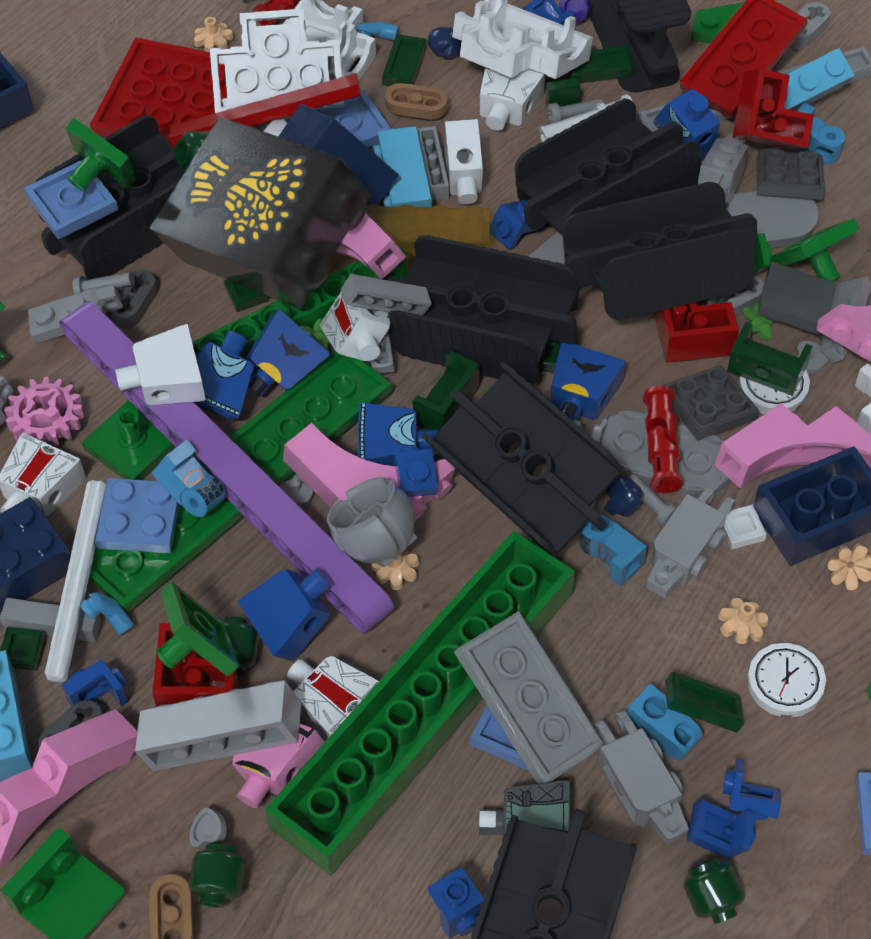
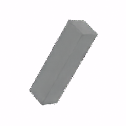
M436 126L417 128L432 202L449 200V183Z
M350 274L341 287L345 304L348 306L383 312L400 310L423 316L432 304L427 288Z
M6 598L0 615V621L4 630L7 627L44 631L46 636H53L60 605ZM82 610L76 640L96 642L102 623L100 615L89 619Z

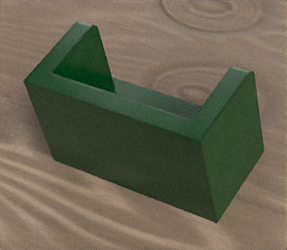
M746 321L731 350L727 372L793 396L808 366L813 346L805 344L800 357H796L750 340L753 324Z
M451 350L445 356L446 371L426 398L417 395L412 401L413 410L416 411L417 426L425 430L438 429L439 431L461 408L450 397L455 388L471 401L479 390V363Z

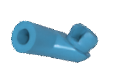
M379 21L360 23L355 28L357 32L367 36H375L392 41L395 40L396 34H400V26Z
M101 593L89 594L90 598L81 603L80 607L89 619H93L102 613L118 635H121L134 625L115 599Z

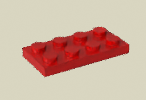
M746 0L680 80V89L685 92L691 89L696 90L698 94H702L707 98L709 106L732 119L737 113L744 72L759 68L771 71L805 29L807 19L775 0Z

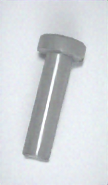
M597 99L561 107L557 103H551L547 106V117L550 124L562 119L591 111L596 104L603 102V100Z
M132 272L89 280L85 276H77L73 279L74 294H78L90 289L113 285L116 288L134 285L135 280Z
M636 474L629 475L628 477L642 489L644 493L643 502L657 515L656 522L663 528L677 509V506L675 504L667 505Z

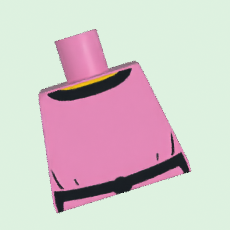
M299 724L297 743L234 755L232 765L246 781L237 797L246 805L257 809L268 791L278 795L323 745L324 741L318 732L313 728Z

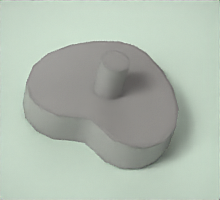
M801 341L797 347V357H800L805 344L813 346L806 368L807 373L814 374L822 371L828 363V357L820 351L821 346L812 341Z
M297 474L290 481H284L279 485L299 507L308 506L314 497V491Z
M202 809L195 817L190 828L189 840L191 846L203 849L206 844H221L227 832L224 817L213 809Z

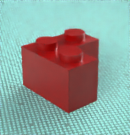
M761 68L744 72L733 138L789 150L808 148L814 115L784 108L790 75Z
M695 302L653 312L665 362L729 356L738 337L739 328L732 302L697 306Z
M159 623L157 649L174 636L170 623ZM194 650L183 658L174 669H170L159 659L156 652L152 692L156 707L238 689L239 677L237 669L229 676H226Z

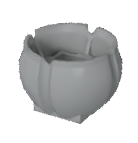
M385 477L369 479L346 491L347 500L337 499L327 515V523L335 544L349 557L363 563L379 564L386 567L417 539L413 532L415 513L411 501L402 489L396 486L392 480L387 481Z

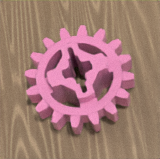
M44 377L42 384H37L34 379H31L29 388L26 389L20 385L17 387L19 396L10 395L8 397L11 406L4 408L7 417L6 423L9 431L13 432L16 441H18L22 433H25L45 443L52 441L55 447L59 446V438L64 437L70 440L72 439L70 430H80L81 428L79 419L84 418L81 397L75 393L72 384L64 387L63 380L60 378L54 384L50 383L48 377Z

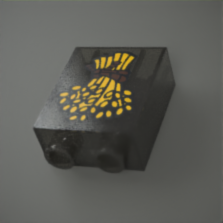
M219 117L149 229L183 262L301 309L312 290L320 287L326 281L331 269L332 257L348 231L355 229L363 220L367 206L366 201L371 194L340 157Z

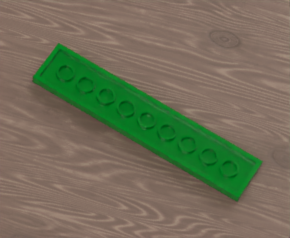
M334 351L294 386L283 392L230 435L229 438L279 486L295 474L283 461L284 445L312 423L333 442L358 421L359 403L378 404L392 392V384L362 360L344 356ZM226 497L203 517L192 515L180 505L171 553L97 549L96 546L88 580L105 596L115 599L127 614L244 515Z

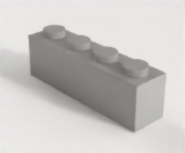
M283 680L278 682L271 681L264 685L245 689H233L222 694L196 697L189 701L163 704L156 708L142 710L139 716L135 752L152 771H158L297 743L299 738L301 701L286 681Z

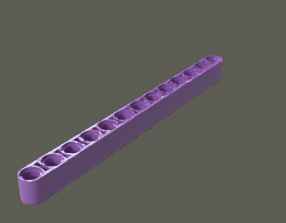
M87 301L59 321L60 327L67 338L120 391L115 369L136 365L132 347L134 343L95 304ZM142 386L120 391L175 447H178L186 440L191 443L197 450L193 457L208 474L215 476L221 482L225 490V497L301 574L307 577L318 567L330 577L333 584L322 595L358 631L366 634L394 610V605L386 592L344 551H341L335 542L194 402L148 405L144 398Z

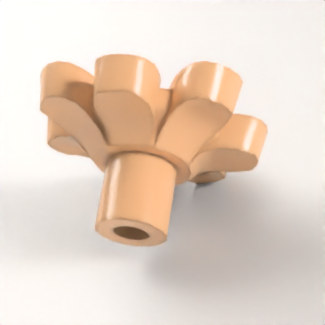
M207 17L204 20L205 27L195 30L194 45L196 47L204 45V51L210 52V48H215V46L222 49L228 48L226 40L234 38L232 30L228 29V26L224 23L217 24L214 17Z
M857 543L853 546L852 550L847 546H842L838 549V557L833 556L827 560L828 569L833 571L830 578L834 585H839L844 581L847 590H855L858 588L857 579L863 582L871 580V571L869 570L871 568V555H866L868 549L863 544Z
M406 548L386 567L379 564H371V570L376 572L375 581L378 584L382 585L390 580L391 588L393 590H400L403 588L402 579L408 582H414L417 579L418 575L413 568L418 567L420 561L416 554H409Z
M734 598L729 604L730 608L721 609L718 619L725 622L720 627V631L725 637L736 633L735 641L739 644H746L748 636L755 642L763 639L764 633L761 627L768 625V616L765 613H758L759 605L756 602H743L741 598Z

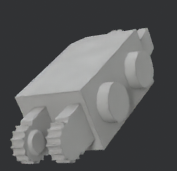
M733 133L728 134L723 139H716L701 164L698 184L704 182L718 183L725 192V205L727 206L742 181L749 145H745V140L733 138Z
M710 486L704 489V492H702L698 499L689 494L685 496L653 541V552L650 558L653 569L647 580V589L666 598L679 584L686 587L692 576L698 578L702 574L708 563L706 556L711 549L717 551L726 537L727 531L723 530L724 522L734 509L735 499L728 496L717 510L709 506L714 500L716 489Z
M624 710L615 715L616 724L623 737L615 740L604 721L601 720L593 725L594 729L605 744L600 747L598 765L631 823L640 827L650 824L666 845L687 836L689 828L680 808L683 787L678 776L674 772L669 773L662 762L663 754L656 740L653 738L649 740L643 728L637 730Z

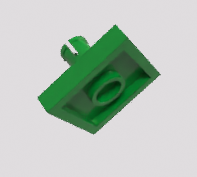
M73 117L65 129L74 151L84 159L74 172L68 176V181L78 190L85 192L100 171H103L128 189L136 180L129 157Z
M854 218L819 230L772 255L771 261L786 266L809 258L819 278L833 281L841 275L829 254L828 248L860 229Z
M129 400L82 441L86 452L121 478L144 480L159 465L163 458L176 448Z
M170 581L160 590L174 636L156 650L157 656L167 667L174 669L183 658L194 650L226 676H229L239 667L225 623L174 582Z

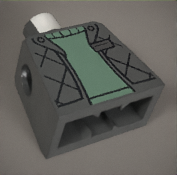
M563 780L505 789L504 810H480L479 835L504 836L508 821H510L512 815L518 816L519 820L567 835L570 828V781Z

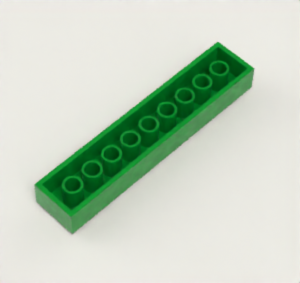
M513 530L265 808L269 829L331 876L483 699L454 651L518 611L536 637L573 593L575 571Z

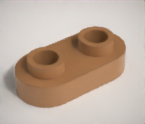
M397 83L387 88L385 92V106L389 112L395 115L433 120L441 118L447 112V95L441 89Z
M164 875L158 878L150 888V939H167L171 935H179L180 939H194L192 892L188 887V882L179 875ZM177 895L179 899L175 904L168 905L165 903L167 897Z

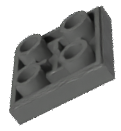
M779 148L757 151V195L824 200L823 155L809 150L799 153L784 152Z
M771 261L767 270L757 314L765 316L772 321H780L795 326L804 332H812L823 336L822 333L817 331L818 319L830 312L836 283Z
M722 365L662 385L674 390L673 411L697 441L758 419V408Z

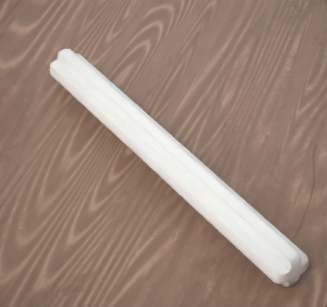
M91 480L86 485L45 669L47 680L51 682L62 683L68 677L82 612L80 606L85 598L96 547L95 538L106 489V483L103 481Z

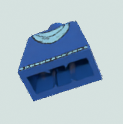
M691 89L668 102L653 120V123L658 129L673 121L679 123L683 127V144L688 141H695L701 147V161H703L718 138L720 122L708 107L707 98L702 94H698L696 90Z
M228 331L221 347L208 342L196 355L206 400L194 403L232 422L240 416L254 364L240 357L247 339L236 332Z
M359 403V458L392 466L396 451H401L408 447H419L435 451L423 439L422 435L426 433L433 438L438 429L417 430L415 410Z

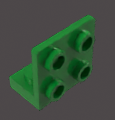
M60 827L47 838L0 889L10 908L48 939H86L125 895V890L121 885L77 851L71 836Z

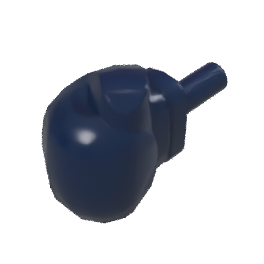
M452 27L435 28L429 33L427 39L432 52L446 60L454 59L461 49L462 40L452 37Z
M618 476L605 490L609 500L604 509L612 516L619 514L623 517H629L642 504L644 493L631 478L627 477L624 480Z

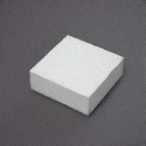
M753 504L732 510L725 519L723 530L727 531L725 538L730 549L765 541L767 534Z

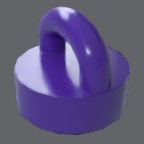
M561 0L559 3V8L563 13L572 9L575 13L573 17L576 18V23L588 18L593 7L590 0Z

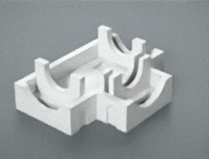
M301 0L295 9H304L307 41L328 42V40L339 39L342 77L357 73L358 80H360L376 57L375 38L359 33L355 29L360 23H363L362 9L353 6L348 10V7L340 4L334 9L322 0ZM286 19L283 24H290V19ZM328 57L329 81L336 79L334 57ZM359 57L360 61L351 72H348Z
M508 0L480 1L476 3L473 17L467 16L462 11L455 14L452 37L462 40L460 57L513 78L519 72H524L530 68L557 79L589 61L593 37L574 30L575 17L570 16L566 18L564 25L510 5L507 3Z
M304 9L239 13L242 29V46L231 47V49L210 48L215 113L329 81L328 57H334L336 79L342 77L339 39L328 40V42L307 41ZM290 19V24L256 26L257 21ZM222 64L225 65L227 98L223 99L221 98L219 65ZM340 101L316 109L341 108L344 107V101Z

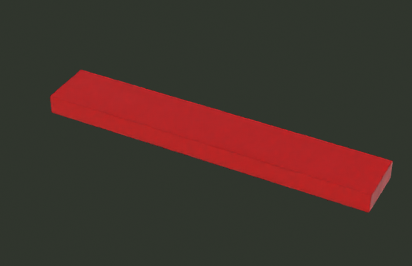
M357 73L170 126L169 134L172 147L176 146L177 141L187 131H212L220 136L294 115L301 104L316 109L361 95Z

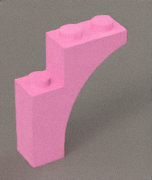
M349 195L335 205L323 218L301 196L296 203L287 209L292 212L293 217L287 221L283 220L284 225L281 233L277 236L272 233V230L268 234L262 233L261 241L255 244L275 266L296 256L316 252H331L346 255L360 261L380 279H383L406 257L395 242Z
M840 304L818 319L817 331L871 362V305L850 306Z
M781 403L722 442L714 466L739 488H742L752 480L770 471L789 466L809 465L855 446L871 469V435L837 406L807 425L798 415L791 412Z
M312 423L284 445L283 461L330 508L337 499L347 500L346 491L369 479L385 477L387 481L392 480L398 486L396 466L370 462L343 450L330 441ZM446 459L434 462L438 483L437 495L408 497L415 513L414 521L425 512L427 503L434 497L440 500L452 488L451 480L455 468Z
M116 709L43 739L33 767L0 782V867L12 861L30 835L66 800L95 779L130 762L136 746L137 730Z

